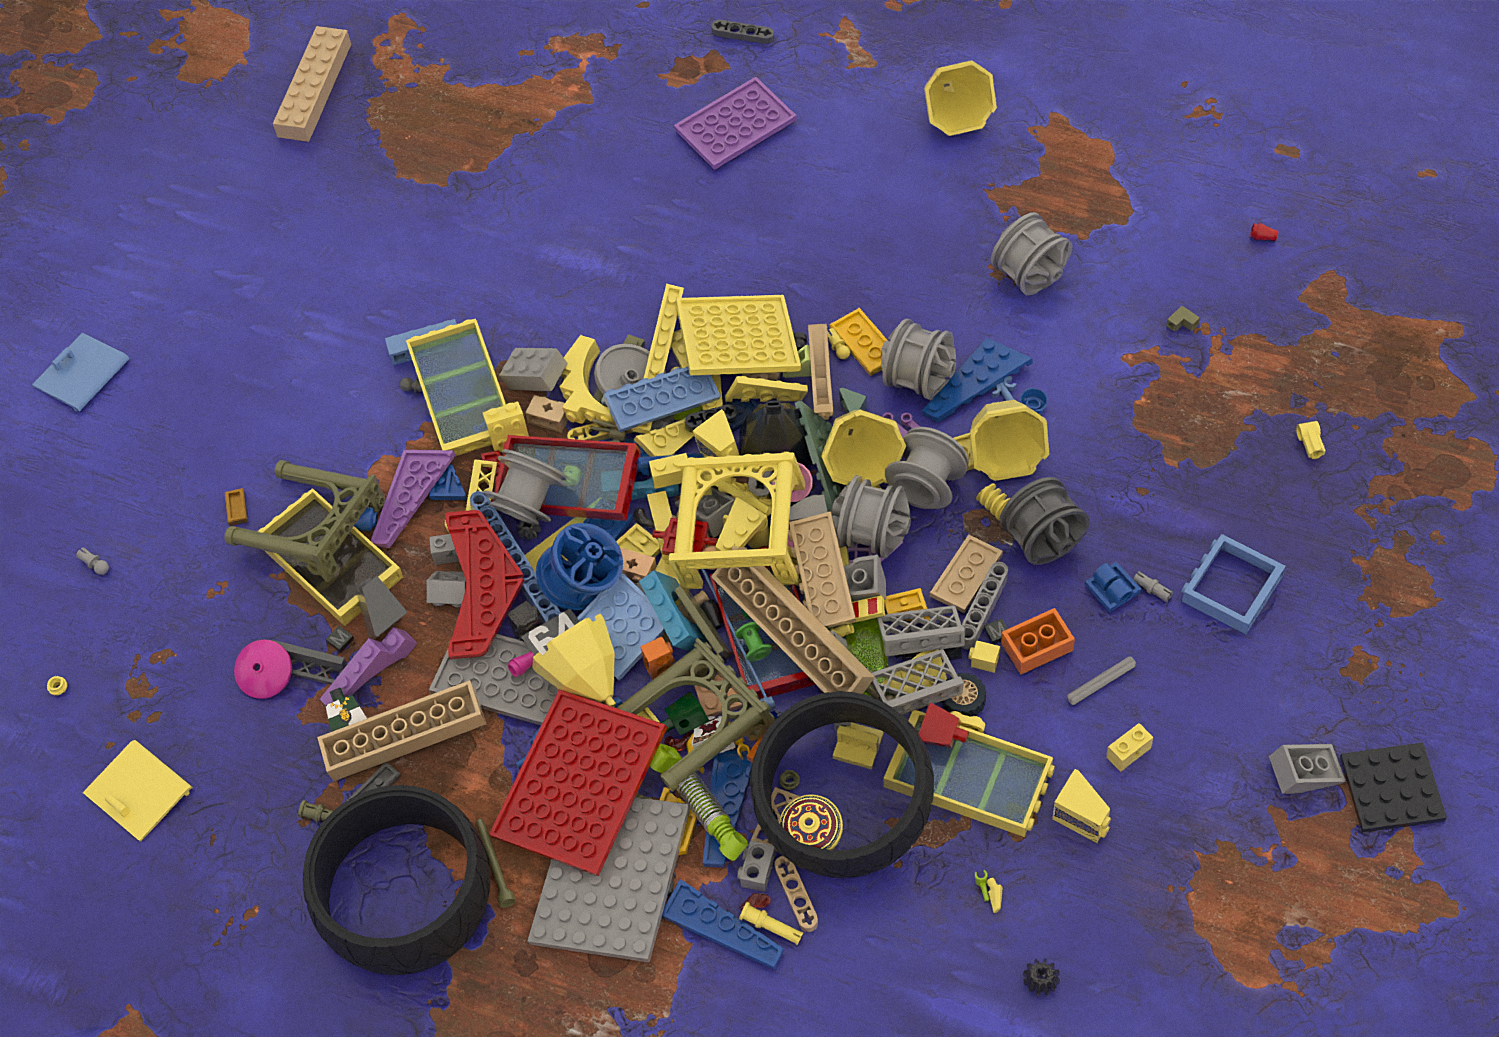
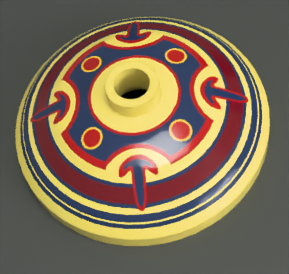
M804 795L794 799L785 807L779 820V824L797 841L817 848L833 850L842 836L843 821L841 814L830 800L822 796ZM807 820L813 821L810 826H807L805 823Z

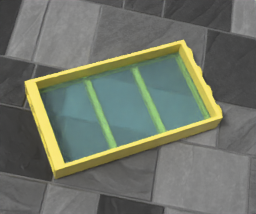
M465 320L463 323L449 325L444 329L433 330L428 334L414 336L406 340L442 450L454 451L456 456L492 445L482 412L488 411L491 408L505 406L506 403L477 320Z
M914 710L908 721L919 734L926 713ZM959 726V728L969 731L966 743L954 740L952 748L924 744L930 756L934 774L933 805L1025 837L1027 830H1032L1035 820L1032 819L1034 812H1039L1041 806L1040 796L1046 794L1048 788L1047 778H1052L1055 766L1052 765L1053 757L963 726ZM898 743L884 776V787L912 797L915 786V767L907 752Z

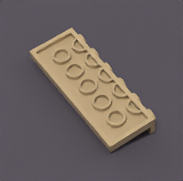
M831 511L789 522L788 536L790 541L794 542V547H791L794 559L797 558L798 560L795 568L797 575L801 576L802 579L799 586L801 593L805 594L806 600L803 601L804 606L827 629L855 622V612Z

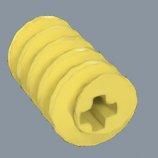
M993 483L982 489L978 493L976 500L980 501L992 515H995L997 520H1000L1001 512L1010 498L1006 499L1007 495L1005 493L1001 494L1002 490L1000 488L995 490L996 485Z

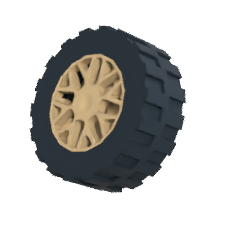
M958 673L957 676H961L964 682L963 693L941 701L943 708L949 713L957 711L965 716H977L980 711L982 712L986 703L985 685L975 675Z

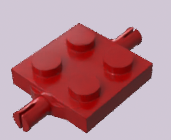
M670 518L669 525L665 531L653 530V538L664 540L662 547L663 555L674 553L678 518ZM695 522L692 552H702L705 545L716 546L718 538L707 537L708 522Z

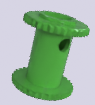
M756 622L744 624L735 633L736 638L744 639L749 650L746 659L750 662L759 661L767 657L772 651L771 645L763 644L758 633L761 627Z

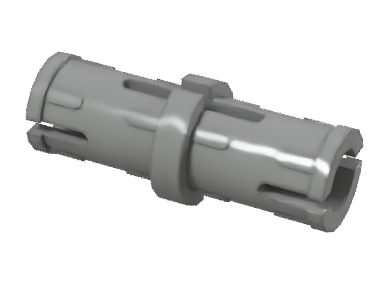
M1140 571L1133 578L1136 584L1146 589L1149 594L1153 593L1165 602H1168L1173 594L1172 590L1159 584L1158 580H1153Z

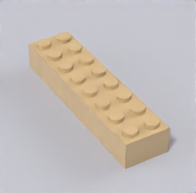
M316 26L273 122L277 137L310 141L350 49L351 41L347 30Z
M469 680L317 738L326 771L332 780L336 781L486 725L477 692Z

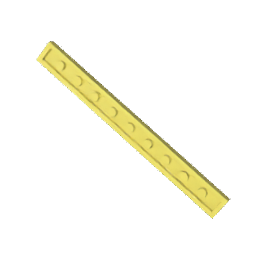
M666 284L644 378L651 379L660 373H664L678 315L676 299L682 298L684 290L682 287ZM652 422L631 428V431L647 434L650 432Z

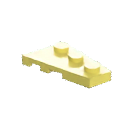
M685 419L666 425L664 428L652 430L644 435H638L633 440L649 456L673 455L694 437V433L685 429Z
M736 496L715 546L716 551H730L733 546L744 547L767 521V515Z

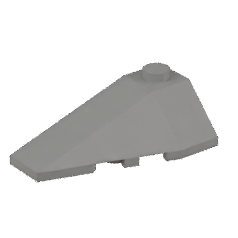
M878 555L858 557L852 563L844 566L852 602L881 595L886 600V579Z

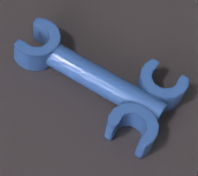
M1011 376L1005 377L1002 383L992 388L996 390L992 392L993 398L998 397L1002 393L1006 401L1014 400L1009 391L1016 389V383L1008 384L1012 382Z

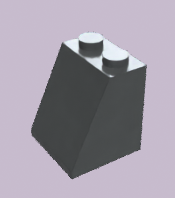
M378 576L374 579L371 577L366 579L359 586L361 590L357 593L369 639L373 640L407 613L405 608Z

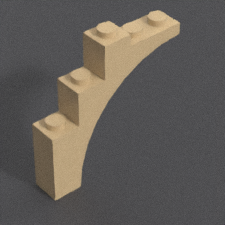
M827 324L808 325L814 413H817L824 420H828L829 416H833Z

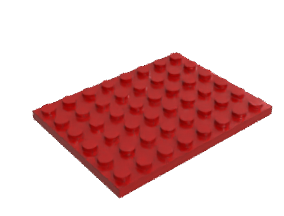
M559 689L493 824L489 836L599 877L667 730V726Z

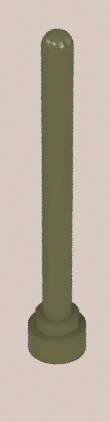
M478 819L476 825L499 889V896L497 898L499 905L502 908L510 907L516 902L514 893L507 889L483 819Z

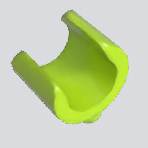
M983 870V878H979L977 872H975V883L980 886L984 901L988 902L990 899L986 886L987 872Z

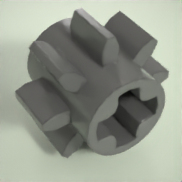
M521 521L520 525L516 526L520 538L525 537L527 541L537 538V532H541L539 521L538 525Z

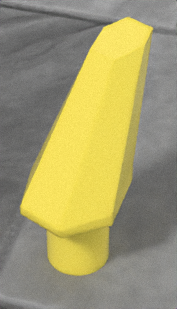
M990 878L986 881L990 888L988 893L993 912L997 913L1001 909L1003 887L997 885L994 878Z

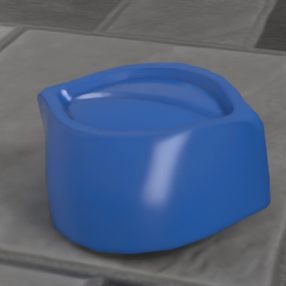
M1027 388L1020 396V403L1041 415L1047 406L1048 397L1040 389Z

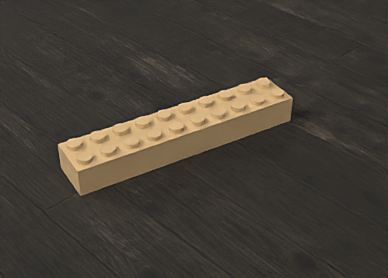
M733 546L731 550H748V549H747V548H744V547H735V546ZM765 566L717 568L711 576L824 693L846 691L863 694L875 678Z

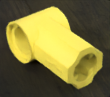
M1313 421L1297 424V436L1300 441H1303L1308 457L1317 459L1324 455L1325 448L1320 438L1319 423Z

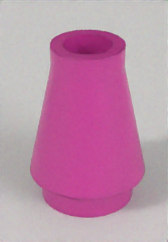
M530 651L510 660L507 667L514 677L522 676L533 665V657L535 656L533 652Z

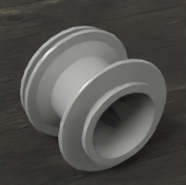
M927 427L912 428L902 437L906 444L903 455L907 460L890 463L885 469V478L889 485L895 486V490L898 486L905 487L908 504L923 509L945 508L952 501V492L945 481L960 479L966 474L969 463L968 455L955 439L941 431Z
M504 449L502 453L505 456H499L498 460L508 466L509 470L499 493L483 491L486 497L494 501L490 502L489 505L502 513L533 525H538L536 519L550 522V517L539 510L549 487L564 488L566 485L562 480H566L567 475L537 459Z

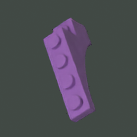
M395 627L391 629L382 642L368 638L320 700L325 705L333 703L330 691L337 688L342 689L344 697L353 695L377 673L394 662L406 658L417 645V642L405 630Z

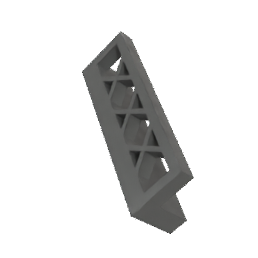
M272 640L286 649L291 658L292 665L297 662L303 663V668L298 670L292 669L291 675L331 685L335 680L328 678L327 674L333 671H337L340 674L347 666L344 657ZM316 666L321 667L322 672L315 675L310 674V669Z

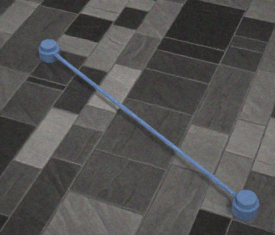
M701 569L702 572H703V574H704V576H705V578H706V580H707V582H708V584H709V586H710V588H711V590H712V592H713V594H714V596H715V598H716V600H717V597H716L714 588H713V586H712V584H711V582H710V580H709V578H708V576H707L705 570H704V569ZM724 610L728 625L764 696L760 701L764 700L771 709L769 712H772L777 706L772 696H766L750 661L746 659V653L739 639L736 638L735 630Z

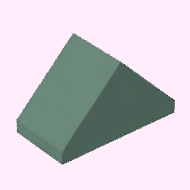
M845 388L839 389V400L846 414L853 410L865 411L867 407L866 396Z

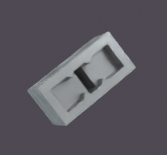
M750 841L749 847H746L743 852L744 865L739 867L737 878L740 879L741 887L766 892L776 855L773 845ZM756 854L763 855L760 859L754 858ZM751 873L758 874L755 878L748 877Z

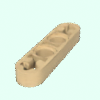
M780 856L774 864L778 879L800 928L805 932H812L818 926L816 912L795 865L784 856ZM782 863L788 865L787 868L789 874L787 876L785 874L784 869L781 868ZM795 880L798 886L795 889H789L786 886L787 882ZM798 898H803L806 904L803 907H797L794 902ZM806 911L808 918L812 920L811 925H808V923L805 922V917L803 913H805Z

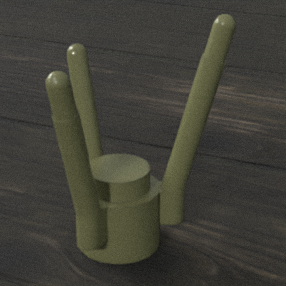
M592 419L593 423L611 427H590L591 430L609 432L610 439L613 440L607 442H625L626 430L619 432L616 424Z

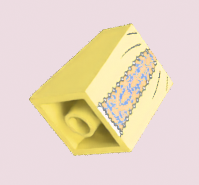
M722 409L693 430L699 451L705 458L708 456H740Z
M1074 769L1055 800L1053 820L1098 843L1101 837L1105 838L1110 827L1108 825L1111 821L1109 817L1110 808L1083 775Z

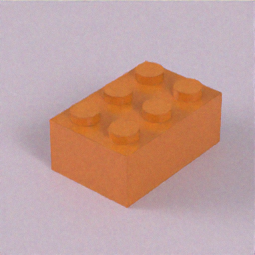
M1055 608L1003 631L1001 637V644L1020 675L1072 652L1075 638Z

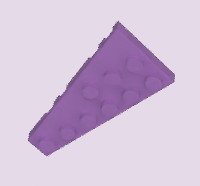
M403 451L371 539L375 546L378 548H390L456 456L454 451Z

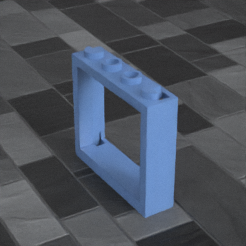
M1221 534L1218 540L1214 539L1209 554L1205 553L1202 557L1200 568H1195L1190 583L1186 582L1181 592L1184 593L1182 602L1247 634L1282 579L1286 566ZM1221 549L1271 574L1245 616L1194 591Z

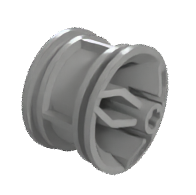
M1032 212L1022 216L1004 229L993 249L991 265L996 270L1008 274L1022 293L1034 295L1061 277L1063 268L1072 253V242L1067 238H1063L1060 234H1055L1048 228L1047 223L1043 221V218L1038 213Z
M904 319L888 338L890 341H885L881 349L883 383L890 388L893 386L902 388L904 386L913 389L916 394L923 395L925 399L932 400L948 383L949 379L945 378H951L956 369L953 333L940 330L931 332L922 329L920 324L914 323L911 319Z
M855 475L840 492L833 503L831 512L839 547H844L847 544L848 547L854 548L857 543L870 546L872 553L878 554L880 552L882 558H887L900 544L905 534H908L911 524L910 509L904 486H898L895 490V486L889 485L884 490L872 487L871 481L868 479L863 480L860 475Z

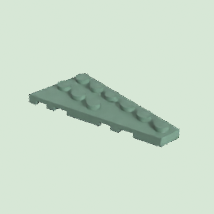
M800 400L795 402V407L801 411L802 418H799L808 434L805 435V440L812 463L814 465L817 464L819 473L816 476L817 480L824 487L821 493L824 495L827 511L832 512L833 503L842 490L839 483L832 481L821 457L832 425L821 416H818L817 413H814L809 406Z

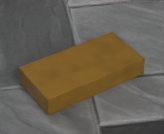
M244 489L225 492L229 526L247 523L248 516Z

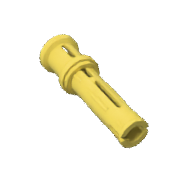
M746 902L739 917L740 920L744 919L755 924L756 928L763 927L798 945L803 935V932L768 916L765 910L760 911L750 906L749 902Z

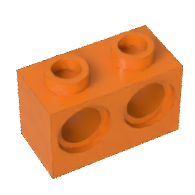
M663 637L640 646L644 666L652 680L675 663L672 655L673 649L669 642L665 643Z

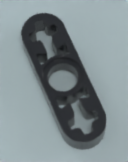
M727 404L689 414L685 418V429L693 433L695 428L706 421L707 416H713L721 409L724 413L732 414L731 416L725 414L728 424L733 423L737 418V409L733 405Z

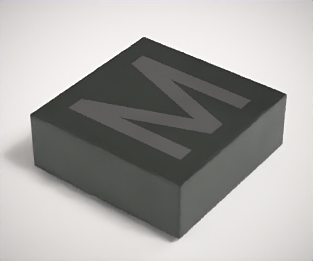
M1003 619L984 625V630L992 644L1001 642L1002 632L1008 629Z
M338 626L326 638L327 643L339 652H342L354 640L353 635L341 626Z

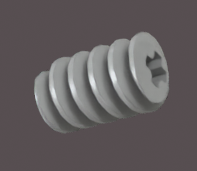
M765 471L762 477H770L773 472ZM749 477L748 487L754 495L765 496L769 494L770 491L763 483Z

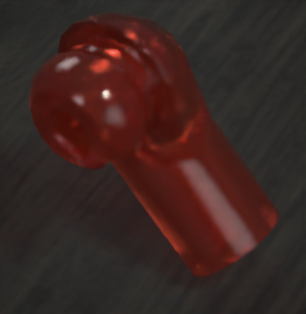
M688 732L680 740L668 736L665 738L664 744L675 748L677 751H683L687 747V741L692 734Z
M753 893L739 908L742 911L746 902H749L752 907H767L771 903V898L764 893Z

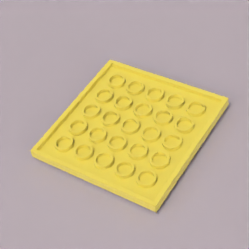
M784 295L676 299L690 375L774 373L801 370Z

